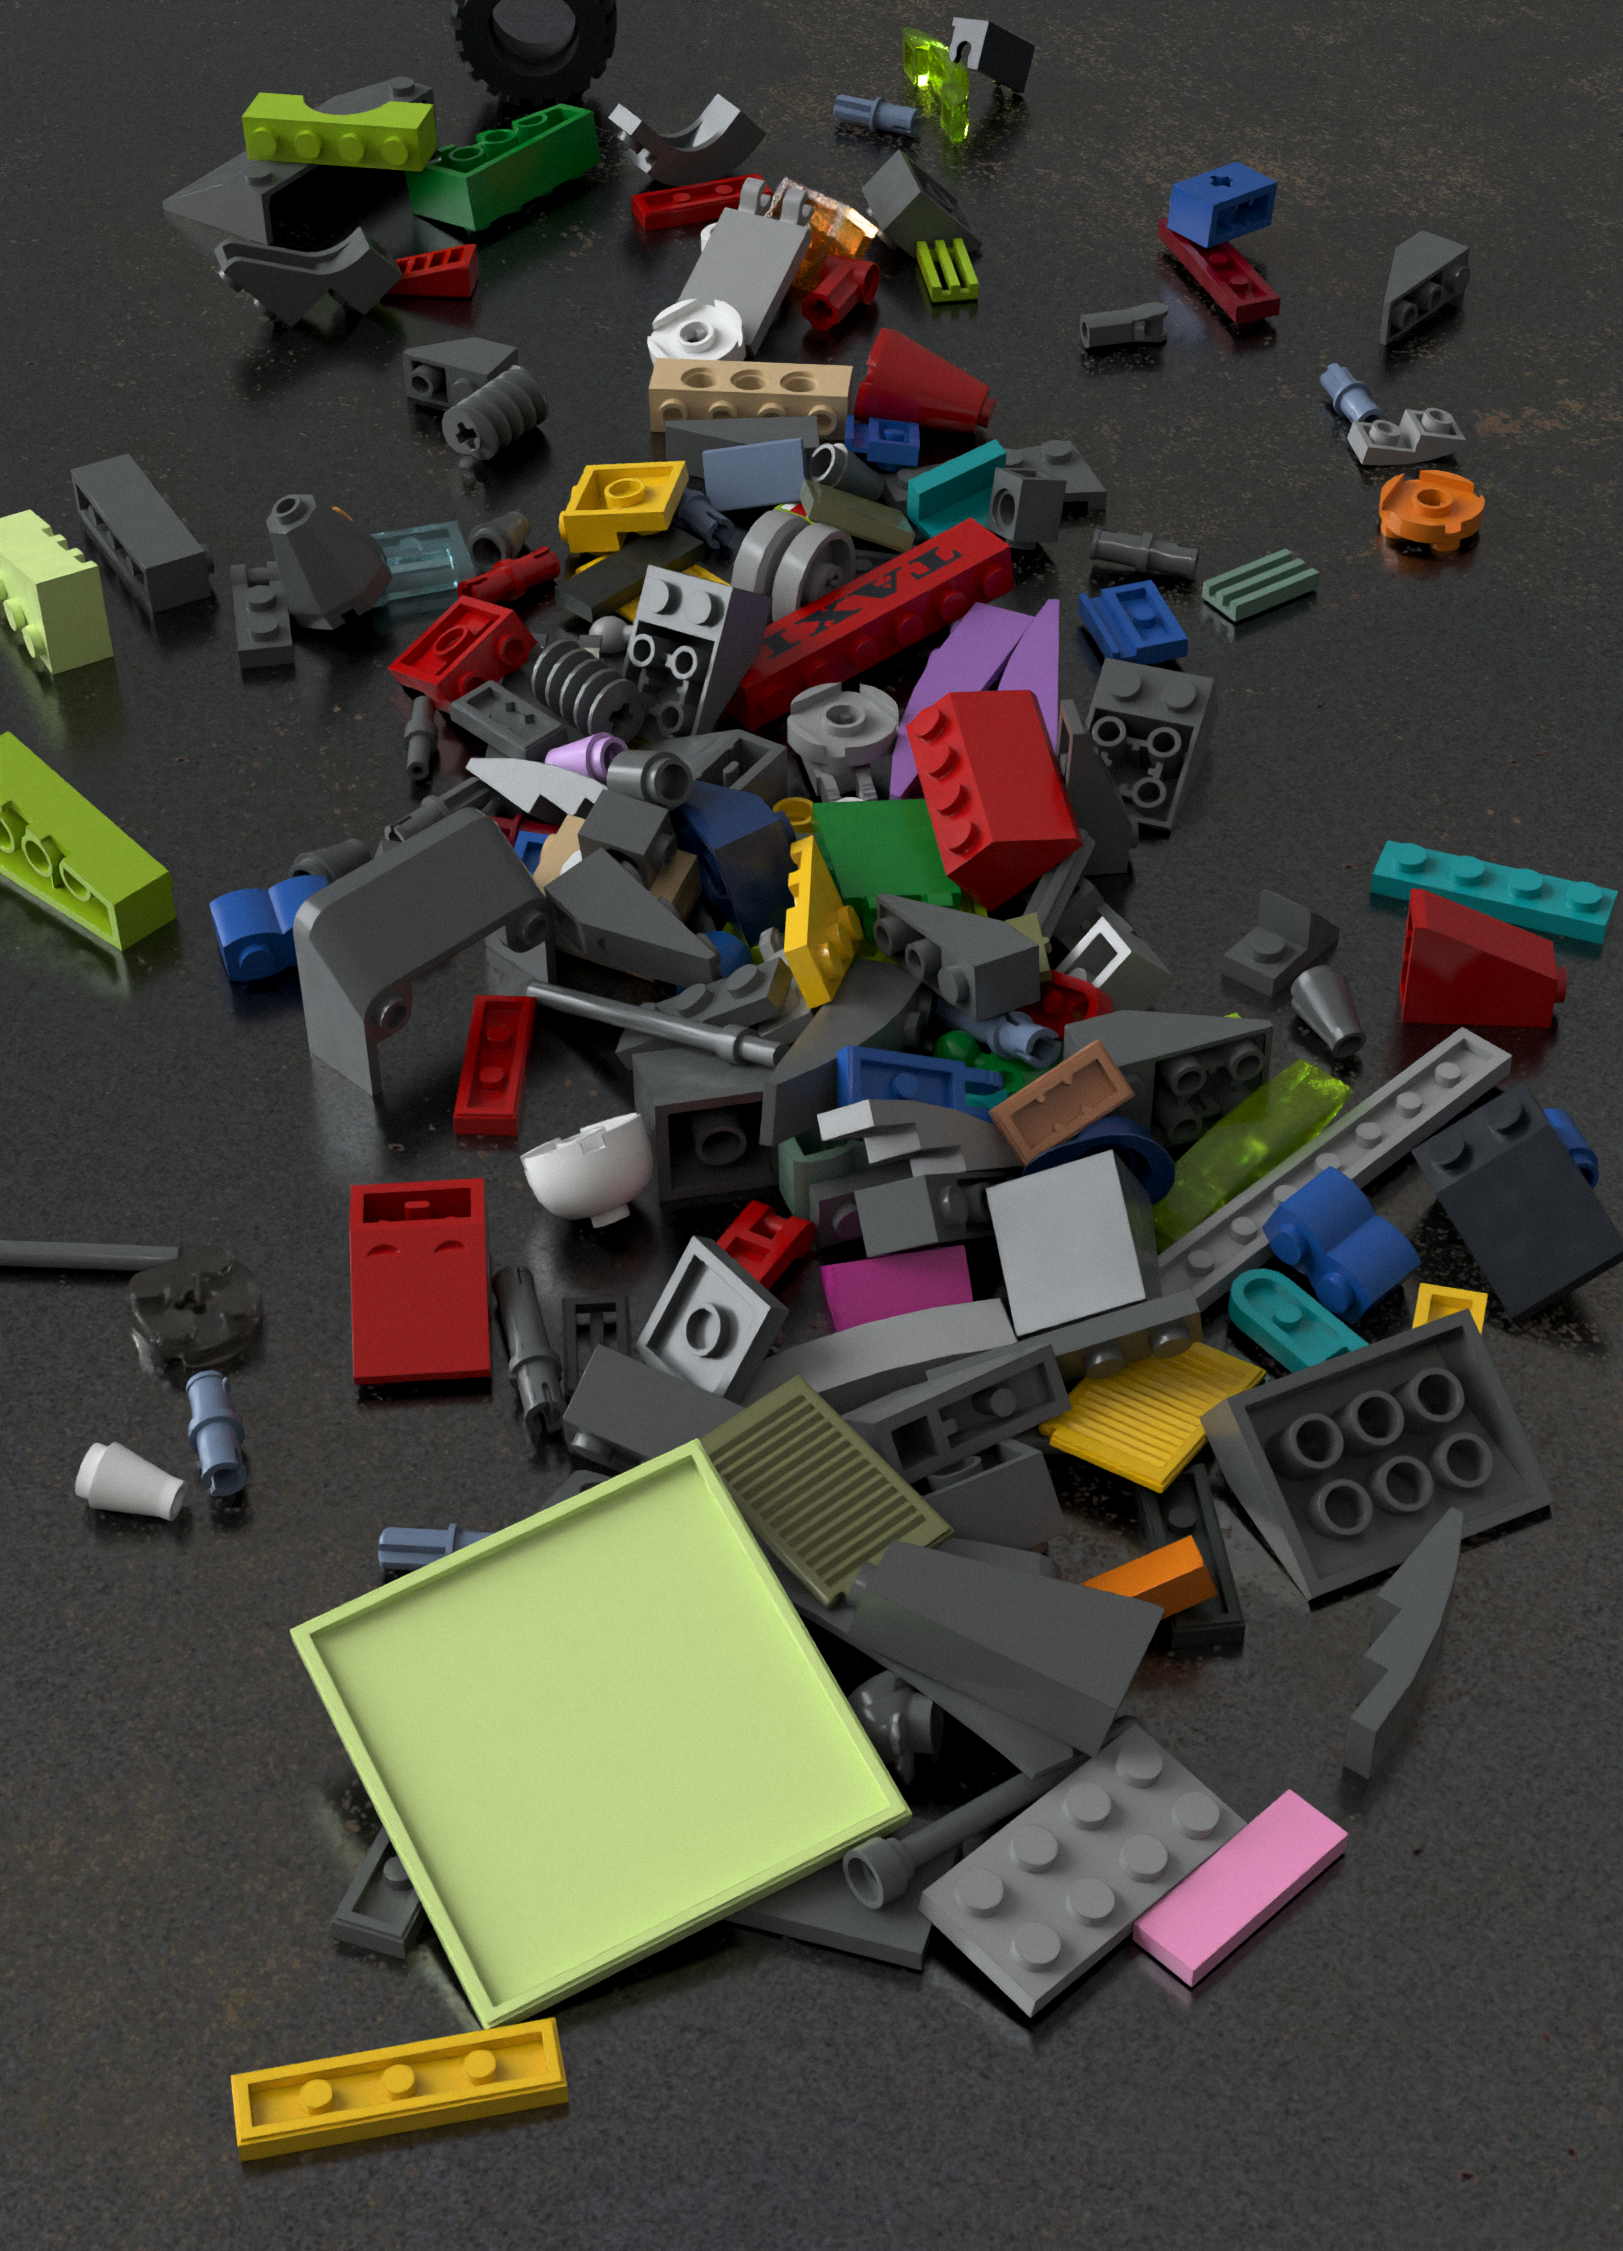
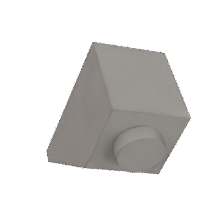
M1103 916L1054 970L1088 981L1104 990L1112 999L1113 1012L1120 1010L1145 1011L1175 978L1145 941Z

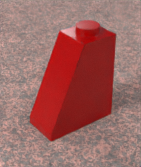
M1411 889L1399 977L1402 1023L1550 1028L1554 1003H1564L1567 988L1566 968L1556 966L1553 941L1427 890Z

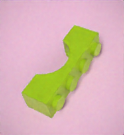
M259 92L242 115L247 157L251 160L422 172L438 147L433 104L389 101L367 112L334 115L311 109L305 104L303 95Z

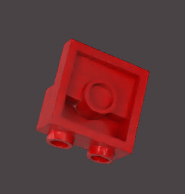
M462 595L387 669L399 684L424 692L426 696L434 700L437 709L450 713V703L489 680L497 683L503 676H508L517 671L526 662L530 650L538 642L514 610Z

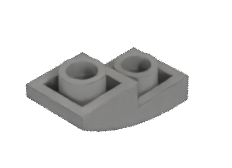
M1428 408L1425 411L1405 409L1399 426L1385 420H1376L1373 423L1353 421L1347 437L1362 465L1377 466L1404 465L1433 460L1462 450L1467 441L1451 414L1437 408Z

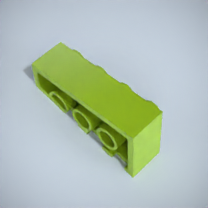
M8 731L0 735V873L120 951H124L176 918L172 894L174 883L169 871L12 733Z

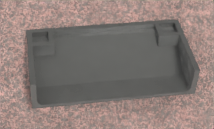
M396 77L337 95L313 109L326 114L348 115L367 112L389 101L433 104L435 116L433 88L416 83L409 77ZM246 150L162 201L163 209L269 245L273 242L269 210L271 195L321 164L248 159Z

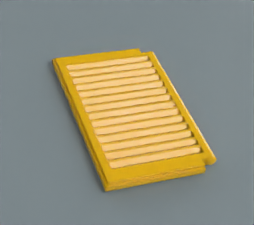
M1195 1342L1187 1351L1180 1355L1164 1359L1150 1356L1126 1364L1122 1371L1107 1378L1091 1379L1085 1376L1068 1394L1072 1409L1040 1423L1038 1431L1040 1434L1051 1438L1049 1445L1162 1494L1209 1441L1199 1417L1224 1399L1257 1387L1266 1377L1267 1371L1201 1342Z

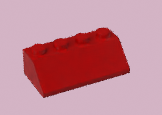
M1031 690L949 692L932 706L920 711L915 719L905 726L946 876L990 913L1084 845L1037 696Z

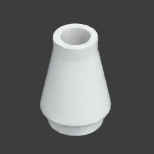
M96 1442L90 1447L80 1466L76 1479L75 1493L79 1497L88 1499L89 1507L92 1509L156 1516L173 1521L184 1503L187 1493V1481L171 1476L118 1442H113L109 1446Z

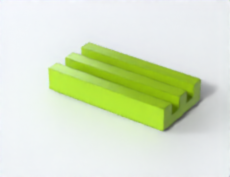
M954 238L953 247H946L944 239L935 240L934 249H928L926 241L916 242V257L932 302L973 300L978 298L979 283L962 238ZM951 260L955 261L964 288L960 289V283ZM934 261H939L949 290H942L933 264Z

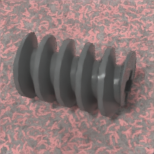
M513 365L482 388L476 390L469 397L464 398L457 405L447 410L442 420L443 434L447 444L456 452L464 456L472 455L480 460H489L498 451H502L509 446L510 442L517 441L523 434L531 431L535 425H539L547 419L549 414L548 399L530 371L524 367Z
M569 638L555 641L539 656L533 668L530 687L532 694L540 704L550 708L554 714L563 718L569 725L577 728L580 733L587 737L600 732H606L622 739L627 744L638 734L645 723L646 710L643 703L639 701V690L635 683L623 678L618 671L609 668L605 662L595 658L591 652L580 648L578 643Z

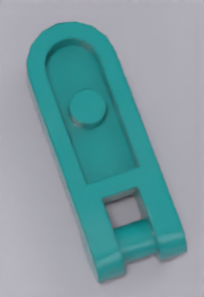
M1265 1268L1251 1269L1241 1273L1233 1280L1228 1302L1230 1319L1240 1330L1291 1373L1369 1345L1292 1280L1277 1271Z

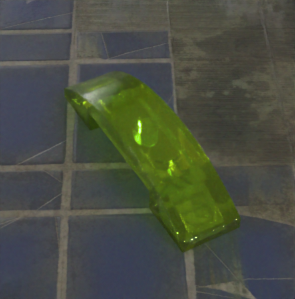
M913 27L903 28L902 68L915 87L933 86L941 98L940 125L953 144H961L968 131L969 78L967 70L961 59L958 64L950 60V48L940 40Z

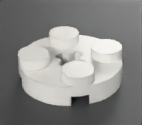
M688 299L671 305L656 316L652 323L653 333L647 339L653 364L655 365L656 358L743 361L746 357L745 333L739 313L731 305L719 300H714L715 306H700L699 299ZM696 337L701 341L690 343L688 340Z

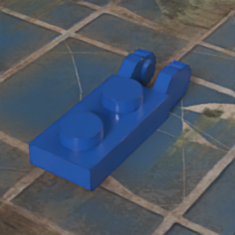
M854 1045L846 1046L837 1051V1109L868 1099L913 1100L956 1109L995 1125L988 1114V1111L991 1109L966 1106L965 1094L988 1096L1001 1092L1003 1090V1076L999 1072L965 1067V1062Z

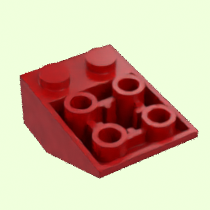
M484 1178L351 1185L349 1237L354 1385L491 1377L490 1235Z

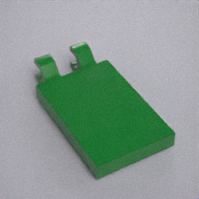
M925 799L812 803L811 825L820 852L843 905H851L857 916L860 917L864 938L867 942L875 941L873 926L877 920L876 895L886 893L960 911L962 892L960 887L946 876Z

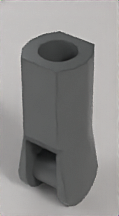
M1149 302L1126 309L1083 314L1080 316L1082 343L1085 348L1089 349L1126 343L1164 341L1168 337V331L1163 327V318L1168 315V306L1163 303ZM1144 321V326L1135 327V322Z

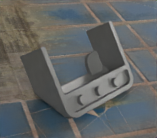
M465 807L452 813L312 894L300 906L293 923L309 1050L372 1097L382 1092L377 1044L400 1031L408 1022L413 1002L411 982L485 938L486 946L535 979L551 984L558 982L552 907L498 824L492 818L473 807Z

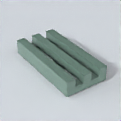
M1285 548L1204 581L1202 598L1237 622L1317 589L1319 572L1314 568L1305 570L1306 562L1300 558L1292 561V552Z

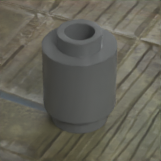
M625 750L612 760L607 772L606 781L609 791L669 809V811L682 805L689 798L693 788V776L689 766L671 752Z

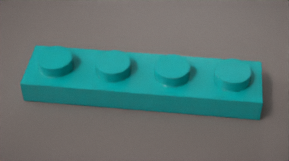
M1390 840L1386 841L1372 873L1370 888L1371 893L1410 901L1411 889H1424L1509 924L1602 945L1615 911L1618 891L1598 887L1590 882H1575L1539 874L1531 869H1516L1481 861L1472 856H1458L1426 849L1413 843H1399Z

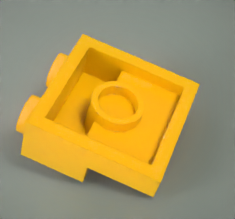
M686 461L586 465L578 484L572 488L571 499L566 510L562 511L559 516L560 537L563 542H568L570 553L588 552L594 556H603L611 551L621 550L629 532L645 536L668 530L689 480Z

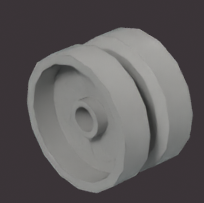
M779 509L768 511L753 524L744 538L734 563L730 586L773 597L766 624L768 626L854 580L856 550L852 538L841 529L822 523L810 525L802 517Z

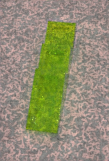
M1302 1058L1259 1087L1217 1122L1175 1163L1174 1185L1165 1198L1152 1206L1155 1238L1169 1247L1318 1136L1353 1095L1352 1087Z

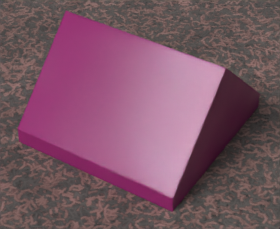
M965 1245L820 1266V1279L836 1333L865 1323L924 1309L973 1302Z

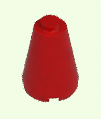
M886 327L881 328L866 365H869L865 382H860L853 413L854 421L868 424L869 417L919 423V430L968 435H975L979 426L988 428L997 399L989 397L990 386L898 330Z

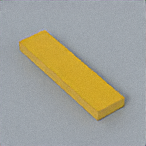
M555 2017L231 2075L237 2146L241 2162L569 2102Z

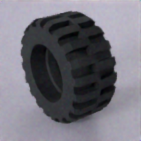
M452 0L450 35L455 40L454 51L458 61L466 62V73L474 82H478L480 79L484 80V90L493 96H497L499 92L506 94L507 102L520 105V100L522 99L532 101V107H544L545 100L554 99L556 104L569 101L570 92L575 90L577 94L581 95L591 87V77L599 79L606 70L607 59L612 58L615 48V34H617L616 0H563L574 13L575 23L564 35L545 43H528L507 34L498 25L493 16V9L501 0Z

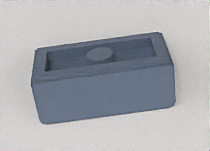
M802 437L705 450L702 453L706 496L711 501L709 505L717 512L801 501L799 492L804 478L810 480L807 474L808 461Z

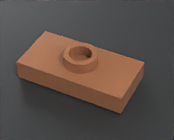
M1095 1040L989 1110L988 1114L1022 1167H1025L1041 1152L1063 1144L1090 1124L1134 1097L1135 1094L1101 1040Z

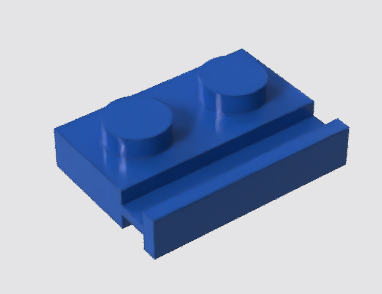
M847 414L844 446L851 452L867 453V461L876 462V467L881 470L898 472L906 466L918 467L920 450L919 423L869 417L868 424L854 423V415Z
M1152 580L1102 589L1100 597L1090 599L1086 593L1078 594V613L1105 658L1126 662L1133 661L1136 664L1147 665L1160 664L1167 660L1188 656V637Z

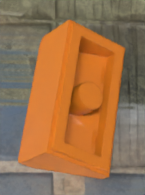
M1192 1535L1078 1584L1152 1602L1165 1609L1161 1620L1219 1595Z

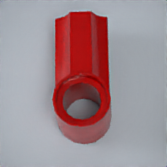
M833 253L828 255L821 270L820 281L802 300V316L808 319L813 329L828 332L835 324H839L857 303L865 305L872 303L880 280L878 264Z

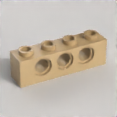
M656 358L649 385L651 432L665 433V421L817 416L819 439L844 440L847 414L852 415L853 366Z

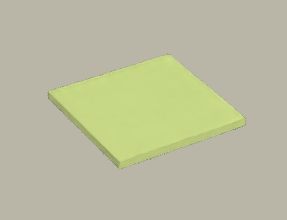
M698 1438L290 1629L292 1641L484 2030L517 2024L843 1858L846 1852L873 1837L883 1838L911 1823L912 1812Z

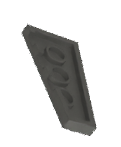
M1050 440L1034 447L1017 450L1004 449L1007 452L1006 468L1044 470L1067 480L1064 502L1087 501L1088 510L1106 509V489L1071 440ZM944 463L924 467L908 466L900 469L898 472L881 474L884 479V489L881 495L887 505L902 511L905 518H909L907 516L908 480Z

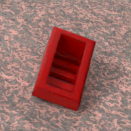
M461 245L396 259L403 277L386 294L471 297L479 276L477 245Z

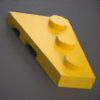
M813 835L791 843L790 856L794 863L797 864L799 870L789 873L788 887L794 897L795 907L786 910L784 955L808 1009L833 1000L860 946L859 940L863 938L859 918L851 905H843Z

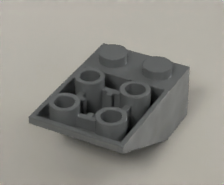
M648 565L621 672L623 678L636 684L639 690V701L643 703L646 710L645 723L636 736L659 741L708 734L760 652L773 597Z
M1105 658L1085 724L1120 791L1127 813L1135 814L1138 826L1171 832L1204 761L1219 709L1215 679Z
M740 729L645 743L639 749L671 752L689 766L693 780L759 795L771 810L777 802L788 798L787 747Z
M1120 1010L1066 1024L1063 1061L1093 1041L1101 1040L1135 1094L1134 1097L1107 1115L1122 1116L1134 1120L1139 1125L1147 1126L1150 1129L1152 1140L1163 1148H1168L1264 1122L1274 1026L1270 1020Z

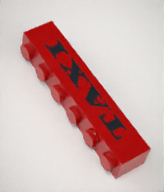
M969 518L766 626L760 652L724 709L750 731H754L789 712L792 701L803 691L821 684L844 682L964 617L976 602L988 604L1014 589L1010 545L973 518Z

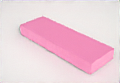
M1288 1789L1134 1922L1132 1939L1192 1988L1347 1849L1349 1833L1291 1789Z

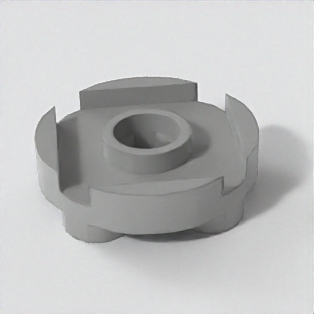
M842 682L826 683L809 688L794 698L790 705V716L787 719V738L793 750L807 760L820 763L823 772L834 776L847 775L854 770L855 766L868 764L886 755L893 754L899 732V710L896 702L882 690L860 684V693L852 691L842 692Z

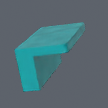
M994 439L908 480L907 516L927 540L969 518H973L987 528L995 468H1006L1007 452Z

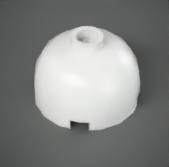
M629 1113L581 1128V1133L564 1140L558 1137L520 1156L528 1183L538 1201L552 1214L568 1220L590 1217L594 1228L614 1223L629 1216L630 1211L627 1203L645 1191L652 1178L654 1156L641 1114Z

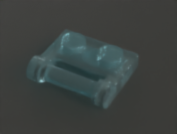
M456 521L370 534L377 540L388 560V562H385L393 575V578L372 608L388 606V600L457 589L460 582L475 577L472 561Z

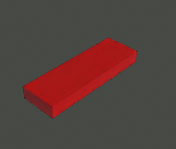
M759 173L637 194L631 196L632 212L645 231L718 219L725 207L738 210L741 189L748 177L765 180ZM767 184L762 194L772 196V203L769 209L775 208V195Z
M475 996L453 1116L455 1134L518 1136L538 1013L536 997Z

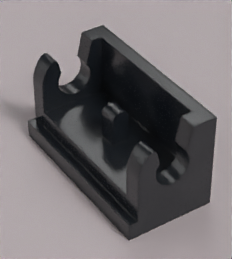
M954 17L952 26L955 29L949 49L950 60L958 64L962 57L963 47L966 44H971V52L968 55V69L991 78L993 83L998 86L1002 84L1013 92L1024 93L1035 46L990 21Z

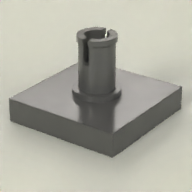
M693 1235L633 1351L647 1365L740 1405L763 1360L777 1354L770 1347L781 1348L783 1339L781 1326L790 1310L713 1239Z

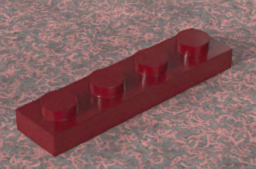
M1168 218L1159 219L1158 237L1235 323L1250 324L1259 321L1261 318L1279 315L1280 297L1229 241L1207 249L1167 228Z

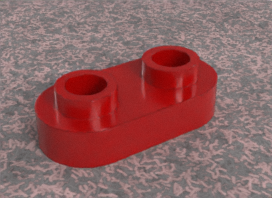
M1051 970L1053 980L1040 983L1041 1001L1017 1009L1029 1015L1034 1024L1048 1027L1057 1032L1059 1037L1055 1039L1064 1042L1066 1024L1113 1013L1114 1011L1112 999L1104 990L1088 981Z

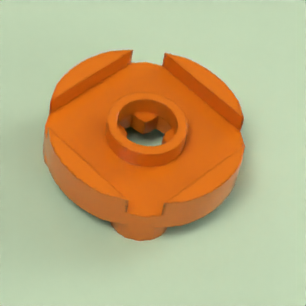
M1421 470L1417 480L1403 482L1404 474L1391 478L1382 487L1379 504L1380 529L1387 537L1395 539L1405 538L1416 542L1429 543L1432 548L1438 551H1453L1460 547L1461 539L1473 535L1482 524L1485 506L1483 494L1480 497L1474 494L1475 484L1460 475L1439 470Z

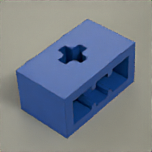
M1234 162L1173 184L1170 197L1167 228L1208 249L1270 226L1278 182L1239 162Z

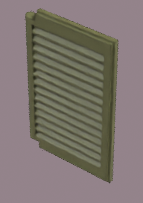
M799 1374L699 1439L749 1529L826 1609L833 1608L842 1599L846 1602L851 1586L863 1563L867 1561L877 1566L892 1539L936 1549L955 1535V1530Z

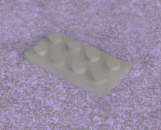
M1135 1723L1103 1748L1096 1758L1092 1757L925 1889L922 1892L918 1910L1031 2018L1133 1932L1134 1922L1248 1824Z

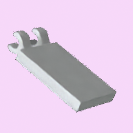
M748 177L741 189L738 210L724 208L677 303L688 299H699L700 306H715L714 300L723 301L731 305L739 313L742 320L746 354L755 356L813 240L810 229L805 226L813 216L814 207L804 204L809 195L807 191L790 187L783 199L780 220L764 217L771 206L772 196L762 194L767 185L766 181ZM696 337L690 339L698 342L701 341L698 340Z

